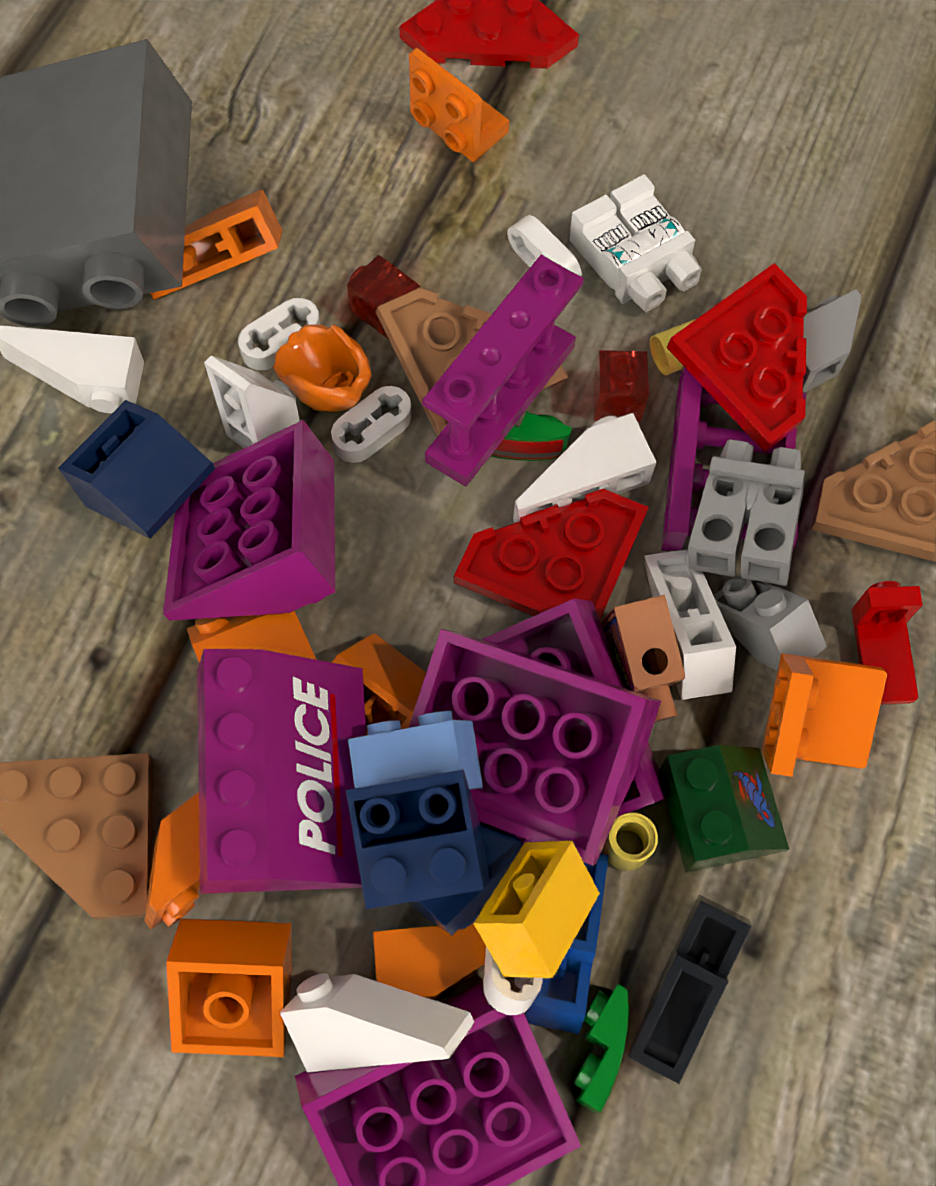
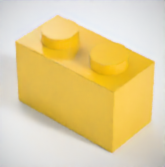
M573 841L525 842L473 924L504 977L553 978L600 893Z

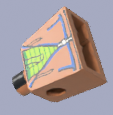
M665 594L614 607L602 620L601 625L626 688L661 701L654 723L678 716L670 688L685 679V671ZM642 662L650 666L652 674L645 671Z

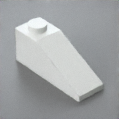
M0 325V352L5 359L86 407H91L103 413H113L125 400L136 404L144 360L135 337Z
M212 355L204 362L226 436L241 447L246 448L300 421L296 396L281 381L275 380L271 382L256 371Z
M631 413L619 418L607 416L588 428L515 501L513 524L519 522L520 517L557 504L559 508L583 500L586 494L600 489L621 494L650 484L656 460L634 414Z
M688 549L644 555V565L652 597L665 594L685 671V679L676 684L681 699L732 692L736 645L703 571L689 569Z
M325 973L314 975L297 987L298 994L280 1012L307 1073L449 1059L475 1023L471 1013L356 974L329 977Z

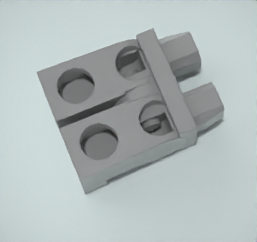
M728 440L720 457H712L709 469L710 474L705 484L688 545L689 569L735 577L745 524H748L741 555V578L787 586L804 487L805 471L801 470V453L796 449L780 447L773 450L770 465L753 463L752 445L748 442Z

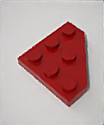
M435 0L399 26L400 39L413 50L418 48L438 64H445V58L471 59L470 65L505 67V61L530 62V68L548 69L578 47L579 34L539 0Z
M775 263L672 336L666 347L764 452L800 426L806 417V399H803V377L806 374L807 338H804V317L807 314V295Z
M600 489L586 494L583 500L559 508L557 504L520 517V521L496 530L491 527L474 533L453 576V583L531 616L538 615L574 598L592 601L601 621L649 507L606 489Z

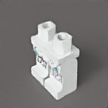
M644 174L613 190L610 198L606 194L572 212L569 241L604 282L615 290V296L622 304L633 300L645 312H648L665 300L667 289L662 285V282L670 279L679 291L684 292L697 285L702 268L692 255L695 239L688 231H684L681 224L662 207L653 195L655 186Z

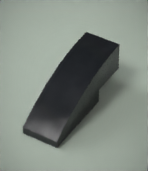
M700 894L698 895L653 993L628 1052V1058L680 1084L729 982L728 975L752 927L749 919Z

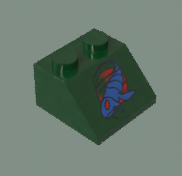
M716 745L672 754L666 757L659 771L670 796L665 799L685 873L789 850L760 748Z

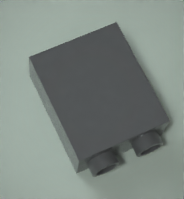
M148 39L0 77V314L11 322L26 326H42L53 322L57 317V312L95 304L107 308L124 309L140 303L143 294L182 287L192 100Z

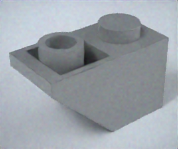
M857 289L841 297L832 295L823 300L814 311L805 315L804 338H807L806 374L803 377V392H807L838 376L851 351L862 297Z
M741 574L727 581L723 588L713 595L730 632L758 662L778 671L781 653L814 658L827 647L809 600L770 583L741 578Z

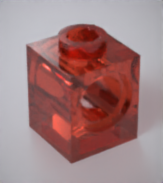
M378 254L368 265L358 267L351 275L347 284L350 311L389 340L375 312L377 307L421 286Z
M599 350L593 378L594 421L607 416L619 418L633 413L637 422H641L649 395L647 351Z

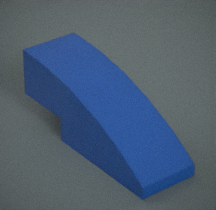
M600 853L595 865L584 862L600 894L554 977L543 978L540 992L532 1005L525 1011L528 1024L575 1034L580 1032L585 1018L592 963L597 948L609 855Z

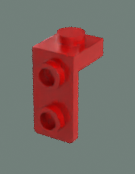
M897 581L878 582L871 585L851 609L859 664L881 667L887 673L881 705L911 704L919 697L907 622L923 606L920 586H901Z

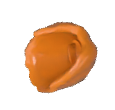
M314 324L304 325L288 337L287 343L282 345L274 356L273 370L278 378L300 401L315 411L334 413L356 406L372 377L369 360L361 345L335 324L331 325V327Z

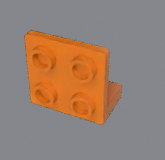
M418 48L409 53L410 112L419 125L430 128L444 139L451 150L462 153L474 163L509 132L510 120L482 100L477 93Z
M781 653L761 749L771 774L793 777L796 759L860 769L865 768L887 679L885 670L875 666Z

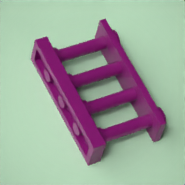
M542 254L537 258L423 398L422 405L449 421L425 451V462L467 487L575 348L576 336L556 326L554 322L583 286L584 278Z
M684 366L682 367L677 386L661 550L669 552L682 550L687 536L691 537L699 509L691 507L692 492L698 493L700 488L704 489L710 474V470L703 469V464L695 463L696 449L702 450L704 445L724 448L728 440L748 442L753 446V452L773 454V450L780 447L796 448L797 428L764 452L745 431L707 426V421L699 420L700 407L706 408L708 403L720 404ZM803 392V399H806V392ZM797 523V529H796V534H795V539H794L793 550H794V548H795L796 541H797L798 523ZM745 524L742 539L746 537L748 524Z

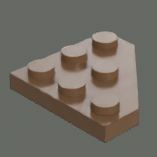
M420 287L378 306L375 312L422 405L423 398L492 314L469 305L460 306L439 298L437 293ZM562 365L540 392L568 378ZM422 405L438 436L449 421Z
M936 420L921 427L917 433L900 442L895 441L870 454L861 463L844 472L840 470L825 478L819 487L811 530L936 562Z
M149 753L0 762V830L92 918L105 920L145 917L152 869L153 758Z

